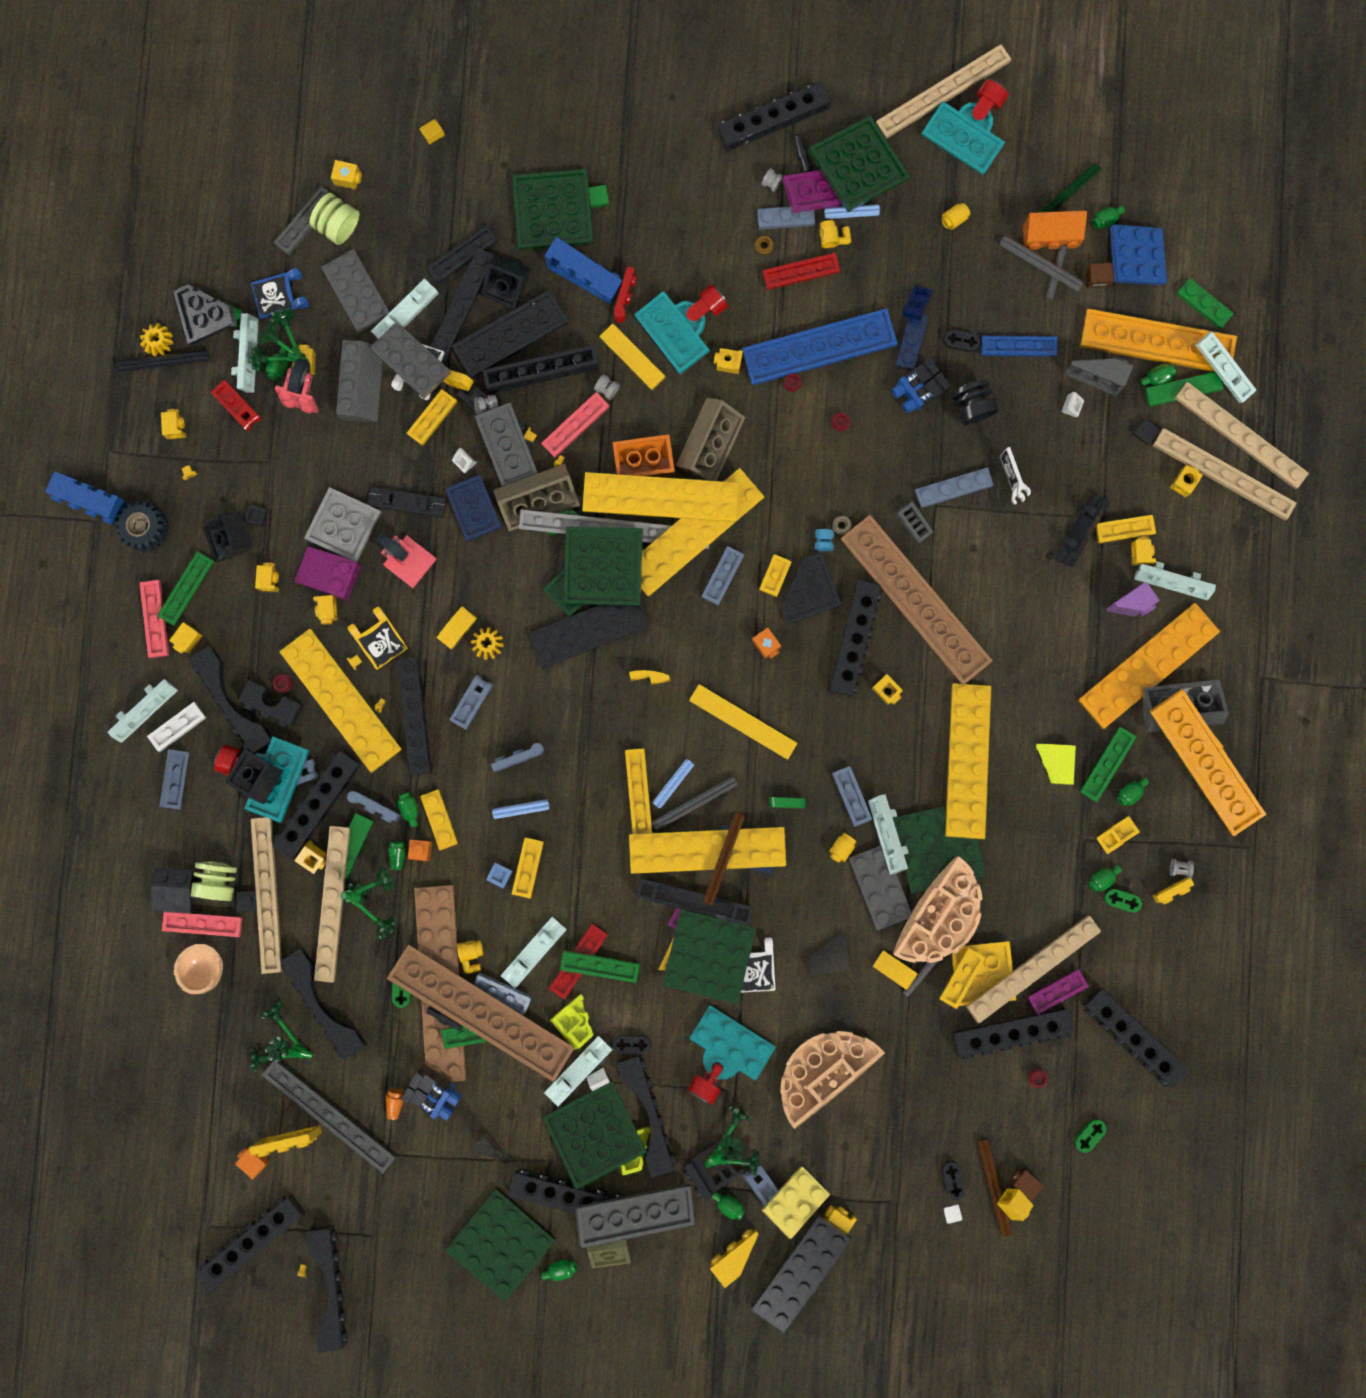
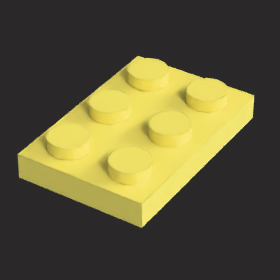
M800 1166L761 1211L789 1239H792L830 1194L804 1167Z

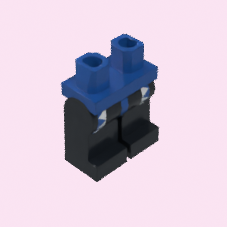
M930 357L899 379L897 385L891 391L896 399L902 395L906 396L908 400L902 403V408L906 413L920 410L948 392L951 387L943 374H938L940 370Z
M423 1064L413 1077L401 1101L406 1104L411 1102L434 1120L437 1116L448 1120L454 1109L448 1106L446 1102L456 1106L462 1095L454 1090L455 1083H450L446 1078Z

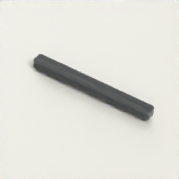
M1007 235L1001 239L1000 245L1074 290L1079 291L1083 286L1084 282Z
M734 777L719 783L652 821L651 824L654 830L658 831L734 788L738 783Z

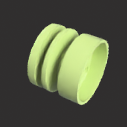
M328 193L316 204L309 224L313 229L318 230L319 233H326L325 235L328 239L340 245L350 237L356 228L360 214L358 210L349 204H344L343 200L337 198L334 194Z
M212 861L195 863V868L204 870L203 873L194 872V876L202 878V882L192 883L190 896L232 901L234 888L225 884L226 881H235V877L227 876V872L236 873L237 868L226 863Z

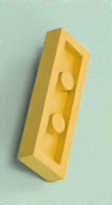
M441 389L407 434L423 446L456 405L457 400Z
M1153 515L1098 523L1095 528L1098 544L1156 534Z
M438 789L420 796L439 850L457 845L458 841L440 790Z
M524 838L512 895L531 899L544 845L543 841Z
M967 948L939 999L957 1009L982 966L985 957Z

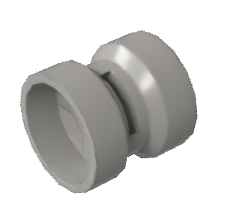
M603 374L597 381L594 390L598 393H603L607 399L611 400L617 393L620 384L616 381L612 382L607 375Z
M489 395L487 398L476 397L474 399L476 414L498 407L496 396Z

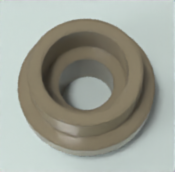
M846 516L836 517L832 524L833 530L839 535L847 534L851 529L850 519ZM841 522L845 524V528L843 529L839 528L838 524Z

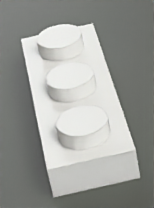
M193 702L147 737L157 751L161 752L207 717L197 703Z

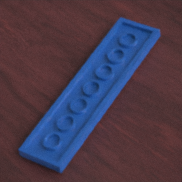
M886 308L742 348V353L753 386L779 379L792 373L797 374L895 347L898 343Z

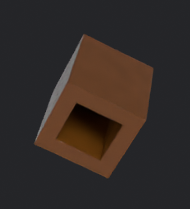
M1113 263L1090 264L1086 269L1087 288L1110 287L1114 282Z
M1023 1167L1021 1170L1017 1169L1011 1177L1012 1181L1010 1183L1015 1188L1020 1189L1031 1201L1044 1187L1041 1182Z

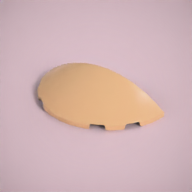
M956 856L942 870L917 903L897 941L893 952L895 956L914 963L916 961L937 962L943 960V957L951 953H957L973 936L981 918L980 900H982L980 885L973 875V870L959 856Z
M845 1031L829 1034L822 1033L804 1042L788 1060L781 1080L783 1109L792 1127L795 1129L830 1102L885 1054L884 1051L871 1040Z

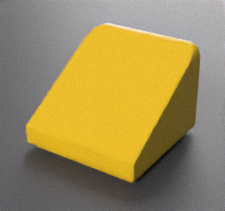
M435 119L419 128L428 144L445 136Z

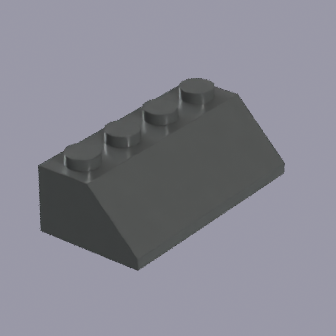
M343 340L336 410V415L340 420L378 422L383 361L370 349L373 344Z
M1220 679L1143 688V716L1147 732L1162 731L1149 711L1181 689L1185 691L1207 726L1224 724L1229 714Z

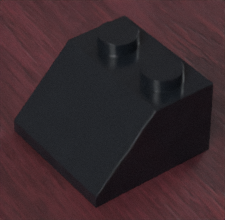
M495 254L488 262L481 296L516 309L526 287L530 267Z
M241 512L221 514L203 527L215 563L244 554L253 547Z
M244 749L225 783L248 798L265 804L283 770Z
M154 867L151 881L152 911L192 914L194 897L190 896L192 883L198 880V877L194 876V871Z

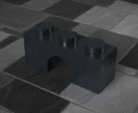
M247 681L238 700L243 703L242 707L253 711L255 708L261 711L259 715L269 720L271 717L278 719L276 723L286 728L288 725H295L304 707L303 705L283 696L278 705L270 707L266 700L270 690L253 681Z

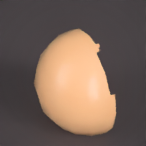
M195 944L186 948L178 956L174 965L177 984L183 991L190 994H204L215 988L220 981L223 971L221 956L214 948L206 944Z

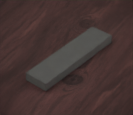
M322 186L273 242L288 256L291 255L313 229L309 224L312 211L320 199L330 193Z

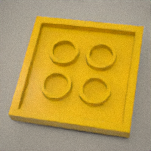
M1009 941L966 945L957 953H951L953 973L967 948L985 957L982 966L959 1006L969 1005L1013 972Z
M321 1125L263 1138L249 1147L250 1154H257L258 1157L269 1155L274 1150H277V1153L288 1151L294 1145L297 1148L306 1147L322 1133Z

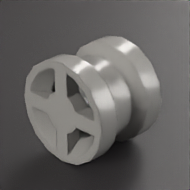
M770 168L761 185L764 187L768 186L771 188V191L776 192L784 175L776 174Z

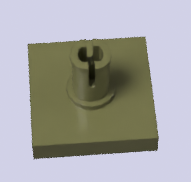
M626 1240L587 1247L592 1269L631 1263Z

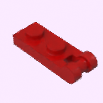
M628 266L614 309L615 321L618 323H623L626 319L625 307L626 304H630L632 293H630L631 286L635 287L637 281L635 269Z
M223 380L211 391L216 399L247 432L252 428V424L258 423L261 420L257 413L226 380ZM248 412L251 416L244 420L242 417Z

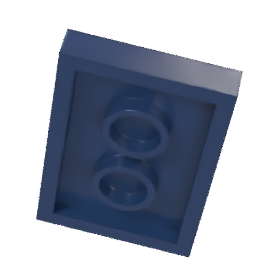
M481 475L445 489L466 542L502 528Z

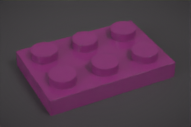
M820 170L786 175L782 179L793 213L842 206V203Z

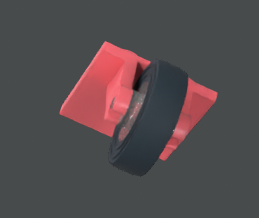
M297 359L293 367L287 371L284 387L276 386L275 390L284 406L289 408L297 407L306 413H318L319 409L313 396L309 395L313 377L310 374L309 361Z
M381 533L376 539L384 547L381 553L387 558L383 565L412 588L416 586L437 560L408 536L401 540L394 535L391 539L384 533Z

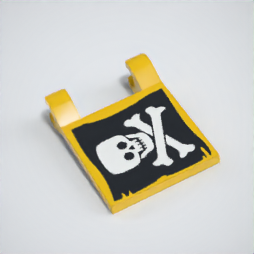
M380 607L373 609L380 622L361 634L354 624L347 627L376 670L408 649Z

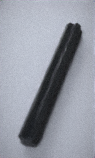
M208 350L122 360L116 362V369L118 372L203 362L210 360V354Z

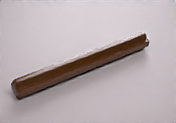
M739 812L734 814L704 896L703 903L707 905H713L741 829L745 815Z
M982 1139L978 1141V1146L1001 1235L1008 1237L1012 1235V1229L1007 1214L997 1204L1003 1194L990 1144L987 1139Z

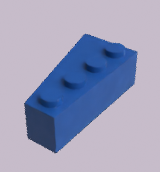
M558 237L554 239L545 254L547 268L612 305L622 286L621 277L614 272L610 273L602 265L595 263Z
M55 471L45 491L51 495L50 499L61 503L62 500L68 502L67 506L75 510L82 508L85 510V514L94 518L96 515L103 517L102 521L111 525L115 521H119V518H117L118 513L121 515L123 513L121 509L123 507L127 509V504H129L118 496L108 494L100 489L96 490V488L88 484L79 483V481Z

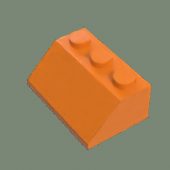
M1087 211L1029 213L1023 225L1024 246L1030 248V250H1038L1041 247L1057 249L1060 245H1065L1070 249L1077 248L1084 240Z
M669 434L613 442L617 475L660 478L675 476Z

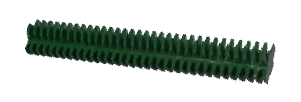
M1094 163L1080 177L1076 178L1073 183L1069 184L1066 189L1062 190L1059 195L1055 196L1056 198L1045 205L1039 213L1053 212L1058 209L1061 204L1065 203L1068 198L1072 197L1075 192L1079 191L1082 186L1086 185L1089 180L1100 173L1101 167Z

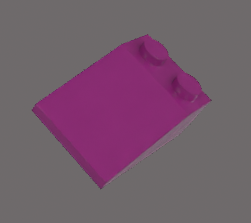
M307 547L294 582L348 601L361 566L349 559Z

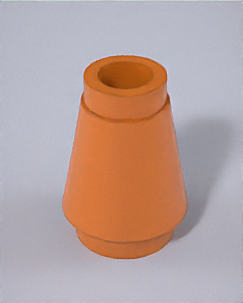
M389 1089L386 1094V1117L388 1119H398L403 1105L401 1099L404 1095V1091L400 1089Z

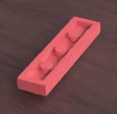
M596 392L541 443L542 446L556 458L610 407L609 404Z
M161 581L140 582L148 658L169 656L166 622L157 617L163 607Z
M164 912L162 931L241 937L243 917Z

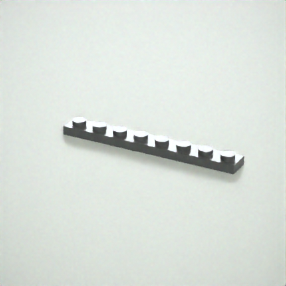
M273 1060L262 1074L263 1077L380 1172L384 1173L396 1158L393 1153L281 1062Z

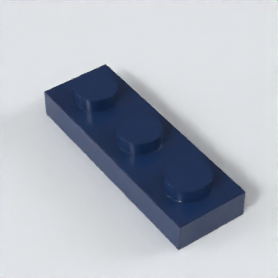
M910 311L895 367L910 371L915 369L928 320L927 315Z

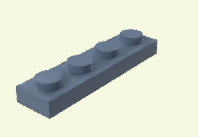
M984 468L915 489V494L921 509L993 487V482L988 468Z

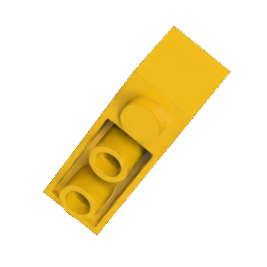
M757 1228L753 1230L748 1229L743 1233L742 1239L739 1242H732L726 1248L727 1251L724 1254H717L711 1260L710 1270L724 1288L741 1275L758 1236Z

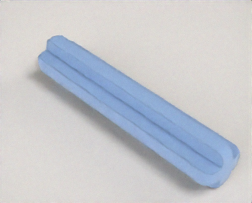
M879 204L861 205L848 213L844 206L829 207L824 210L825 219L877 216L880 213Z
M685 759L654 799L653 804L661 808L693 768L694 764L689 759Z
M540 800L493 809L492 813L494 819L544 811L549 809L548 800Z

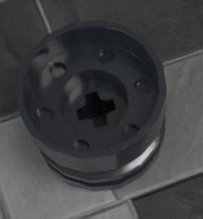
M984 379L967 383L951 393L952 399L956 400L954 406H964L957 413L961 425L980 422L999 412L996 399H986L993 392L991 388H988L990 386L989 380Z

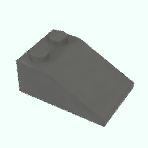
M1116 358L1072 361L1064 375L1117 396L1125 387L1133 365H1130L1125 359Z

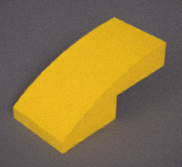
M462 606L442 629L437 638L447 647L453 649L462 636L469 631L477 617Z
M641 670L629 672L631 681L650 678L651 685L670 681L669 675L656 671Z
M1128 815L1100 834L1096 839L1105 852L1109 854L1123 845L1124 842L1140 833V831Z
M884 950L873 965L874 968L906 990H908L918 975Z

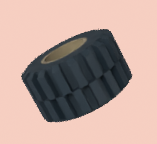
M139 501L135 502V505L132 503L127 504V509L123 507L121 509L123 513L121 515L118 513L117 515L119 521H115V526L118 527V529H115L116 533L120 535L118 538L120 541H123V544L137 551L146 552L147 550L152 552L154 547L159 549L161 547L160 543L166 542L164 538L169 535V532L166 530L170 529V525L166 523L168 519L161 510L147 502L141 503Z

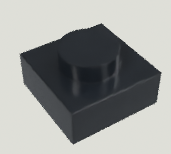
M256 891L237 892V912L257 911Z

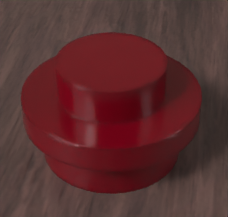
M796 373L785 376L783 380L784 388L789 392L798 391L802 385L801 377Z
M842 412L836 413L831 420L832 427L839 432L847 430L850 426L849 416Z
M279 674L273 680V687L279 693H286L292 688V679L286 674Z
M1037 1068L1029 1073L1028 1081L1032 1087L1040 1089L1046 1086L1048 1076L1044 1070Z

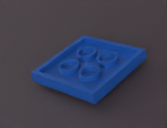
M1126 225L1111 226L1114 282L1148 285L1166 284L1163 228Z

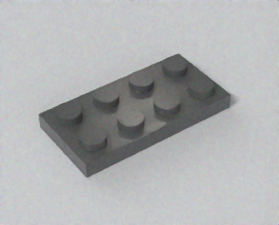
M354 249L321 267L358 333L381 321L390 313Z
M398 322L392 325L370 347L385 364L423 399L451 374L445 365Z
M510 402L474 415L502 487L538 474Z
M882 846L848 858L876 930L878 931L909 919L911 915L910 907L897 874L890 875Z

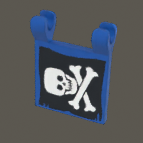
M297 268L251 283L260 319L270 317L273 311L278 312L281 308L286 310L287 307H291L294 310L309 306V302L305 297H300L296 300L293 298L289 281L302 278V274Z

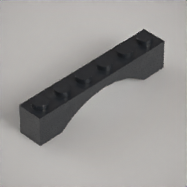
M208 646L191 657L190 660L193 663L191 667L196 674L200 673L202 676V684L213 693L211 697L216 705H220L224 710L222 712L224 718L228 722L231 721L234 725L232 728L237 737L241 736L245 742L243 747L254 754L268 748L272 735L266 726L256 724L247 719L232 704L224 684V662L215 648Z
M640 878L636 898L746 926L750 925L754 909L752 906L715 897L713 905H707L703 903L705 894Z
M305 948L298 949L281 961L283 972L293 980L292 986L298 993L301 992L304 997L302 999L303 1003L308 1009H312L315 1014L313 1015L318 1025L323 1026L326 1038L329 1041H333L336 1046L334 1049L340 1058L343 1057L345 1060L368 1045L357 1028L337 1020L322 1004L314 982L315 963Z
M636 1055L617 1061L616 1065L622 1083L628 1086L640 1098L649 1116L651 1140L645 1160L651 1178L674 1171L673 1165H676L674 1154L669 1153L667 1147L670 1146L669 1137L667 1134H663L662 1127L665 1125L662 1115L658 1116L656 1111L659 1105L656 1096L652 1097L650 1089L653 1086L650 1077L646 1078L644 1070H647L644 1058L640 1059V1056Z
M334 1225L314 1227L306 1232L308 1252L321 1267L328 1288L326 1314L316 1332L318 1353L342 1350L346 1343H348V1333L344 1331L346 1313L345 1310L342 1311L341 1304L344 1302L343 1290L340 1291L339 1284L342 1282V1274L340 1270L338 1271L337 1264L340 1262V1254L338 1250L336 1251L335 1245L338 1241L337 1231H334Z

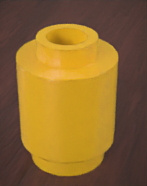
M964 203L956 204L942 214V224L945 228L953 230L968 219L970 210Z
M843 833L830 848V857L838 863L840 861L845 862L854 850L856 841Z

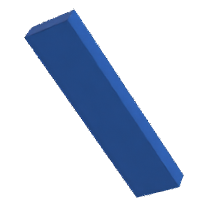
M981 336V356L1056 357L1057 336Z

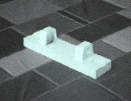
M423 279L371 332L379 339L396 322L404 328L439 294L438 291Z
M248 313L241 314L240 330L234 331L233 338L239 340L238 367H232L231 375L237 376L238 389L252 393L255 386V370L251 368L253 362H249V356H253L251 349L257 347L258 318Z
M1213 332L1207 333L1195 344L1239 403H1243L1256 391L1255 387ZM1219 353L1216 357H1212L1213 354Z
M1156 562L1153 567L1141 564L1135 573V580L1204 600H1209L1215 592L1216 585L1200 581L1201 574L1193 572L1192 576L1186 577L1163 570L1164 563Z
M165 679L155 688L149 684L144 689L148 695L127 714L120 711L116 715L119 722L108 731L109 735L122 743L178 691L173 684Z
M879 795L869 800L868 803L891 875L908 869L904 854H908L907 846L901 847L893 821V817H897L896 810H890L886 795Z
M551 917L503 972L501 977L516 988L567 929L555 918Z
M598 1036L544 1093L559 1106L612 1051V1048Z

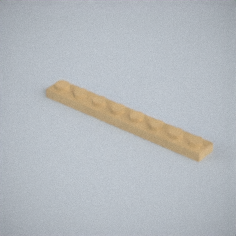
M1002 44L877 120V127L885 139L889 138L939 107L942 102L949 101L1010 63V56Z
M1185 383L1174 398L1294 489H1297L1309 474L1190 383Z
M1165 428L1160 431L1153 444L1157 449L1188 466L1196 467L1203 475L1283 520L1289 518L1296 505V502Z
M267 817L251 819L261 972L262 974L283 972L281 968L282 954L274 847H272L274 845L272 819Z
M330 826L314 981L335 982L343 899L340 898V894L345 888L350 827Z
M1086 916L967 1005L966 1008L977 1023L982 1022L1101 932L1091 916Z

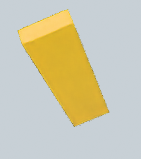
M614 324L599 336L651 391L665 379L663 373Z

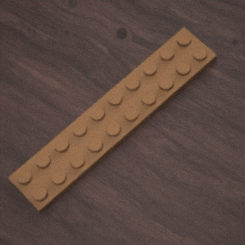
M871 515L840 539L878 585H881L880 588L960 684L964 685L993 661Z
M454 885L414 888L418 951L460 976ZM421 1001L425 1065L446 1078L449 1082L466 1081L464 1046L444 1049L441 1029L450 1028L451 1026H445L439 1023L438 1019L427 1014L426 1011L430 1005Z
M410 945L407 946L387 977L392 983L552 1082L555 1081L574 1050V1047Z

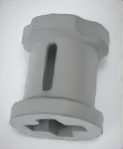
M1171 860V876L1185 875L1187 878H1192L1194 871L1193 861Z

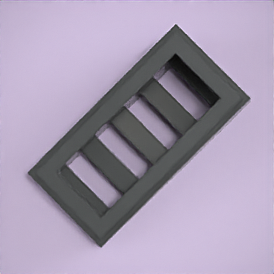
M913 501L906 502L894 512L917 543H920L934 532ZM910 509L911 512L904 516L903 513ZM914 515L916 518L909 522L908 519ZM918 521L921 523L916 528L912 527ZM924 527L926 530L918 535L917 532Z

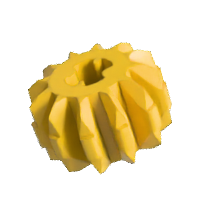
M157 323L154 327L152 324H149V330L143 329L145 335H140V339L143 340L140 344L148 354L152 352L153 356H157L158 353L164 355L165 349L170 351L168 345L173 344L171 340L173 335L171 332H168L166 326L162 327Z
M487 627L486 633L481 628L479 629L480 636L477 633L473 634L477 640H471V643L476 645L472 648V651H478L476 656L481 657L483 655L484 660L488 659L489 654L494 659V652L501 654L497 647H504L503 643H499L503 637L497 636V630L491 633L490 627ZM487 639L492 643V645H488V648L483 645V642H487Z

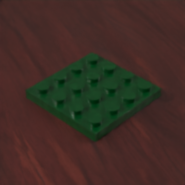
M871 116L816 143L808 149L812 159L847 213L903 184L910 178Z
M587 169L512 175L519 250L549 248L556 237L570 246L593 244Z
M566 526L564 603L641 606L643 528Z
M946 806L893 818L901 847L907 846L908 854H904L908 867L905 870L910 893L927 890L936 877L956 856H959L970 866L974 872L975 879L986 877L978 839L945 837Z
M681 909L662 986L738 1005L756 928Z
M613 1081L543 1117L576 1190L647 1154L644 1144Z
M496 1188L445 1251L505 1302L553 1245L556 1238Z

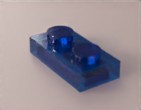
M914 285L903 310V316L921 321L932 296V289Z

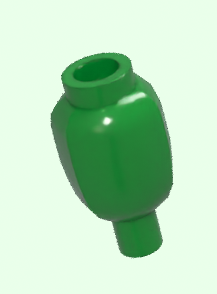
M1123 206L1118 208L1107 207L1098 211L1094 218L1091 219L1092 226L1095 229H1105L1119 219V215L1125 212V208Z
M281 347L279 353L271 357H286L288 351ZM269 361L266 366L267 377L274 381L283 377L288 361Z
M1160 364L1152 368L1148 372L1147 377L1140 379L1142 386L1147 384H1164L1173 378L1176 370L1173 364Z
M1143 778L1139 782L1133 781L1127 784L1119 792V797H1117L1119 804L1125 807L1126 805L1136 803L1143 796L1144 787L1149 784L1148 780Z
M410 792L398 795V807L402 817L409 821L411 828L418 826L416 818L419 811L415 798L410 795Z
M1117 865L1112 869L1104 868L1091 877V881L1088 882L1090 889L1093 892L1108 889L1115 883L1116 875L1122 872V869Z
M715 1191L712 1199L718 1202L719 1210L730 1219L737 1218L740 1220L746 1211L743 1209V1204L731 1195H720Z
M568 1259L555 1262L549 1267L548 1271L541 1273L542 1280L562 1281L569 1279L578 1271L577 1264L574 1260L570 1261Z

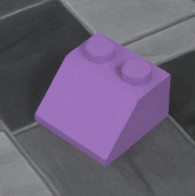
M1145 582L1106 609L1108 612L1135 617L1141 614V616H1144L1156 608L1155 604L1160 600L1148 583Z

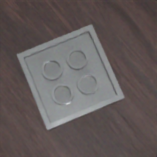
M329 487L304 538L344 558L358 562L382 512Z

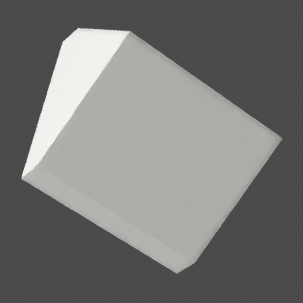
M1076 392L1068 394L1061 412L1078 417L1084 400Z
M459 448L452 459L464 473H467L477 463L463 448Z
M604 1068L586 1077L592 1091L611 1082Z

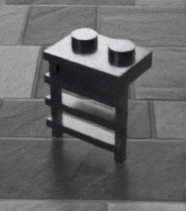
M720 1141L684 1163L686 1170L683 1172L689 1181L693 1180L696 1185L694 1187L696 1194L699 1198L703 1197L705 1201L712 1198L713 1192L745 1172L743 1168L736 1172L732 1164H727L733 1175L726 1178L719 1165H716L714 1167L723 1181L719 1184L715 1183L700 1158L705 1155L709 1158L710 1152L719 1146Z

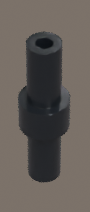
M801 135L795 136L798 160H801L804 173L811 172L807 148L804 147Z
M430 1006L428 1007L426 1013L438 1019L439 1023L445 1026L449 1025L458 1031H461L463 1028L461 1024Z

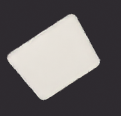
M959 1205L944 1208L948 1224L962 1220Z

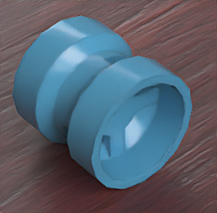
M815 530V537L817 538L815 550L833 551L834 544L832 543V538L834 537V530Z

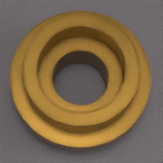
M761 236L756 240L755 249L759 254L767 255L772 252L774 243L770 237ZM761 244H767L768 247L764 249L761 247Z

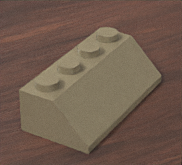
M706 398L676 466L698 479L717 481L746 417L722 400Z
M565 464L494 490L497 503L509 532L519 528L521 510L559 514L580 506Z

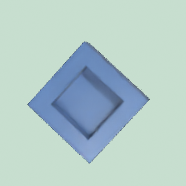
M495 862L486 880L504 889L513 871Z

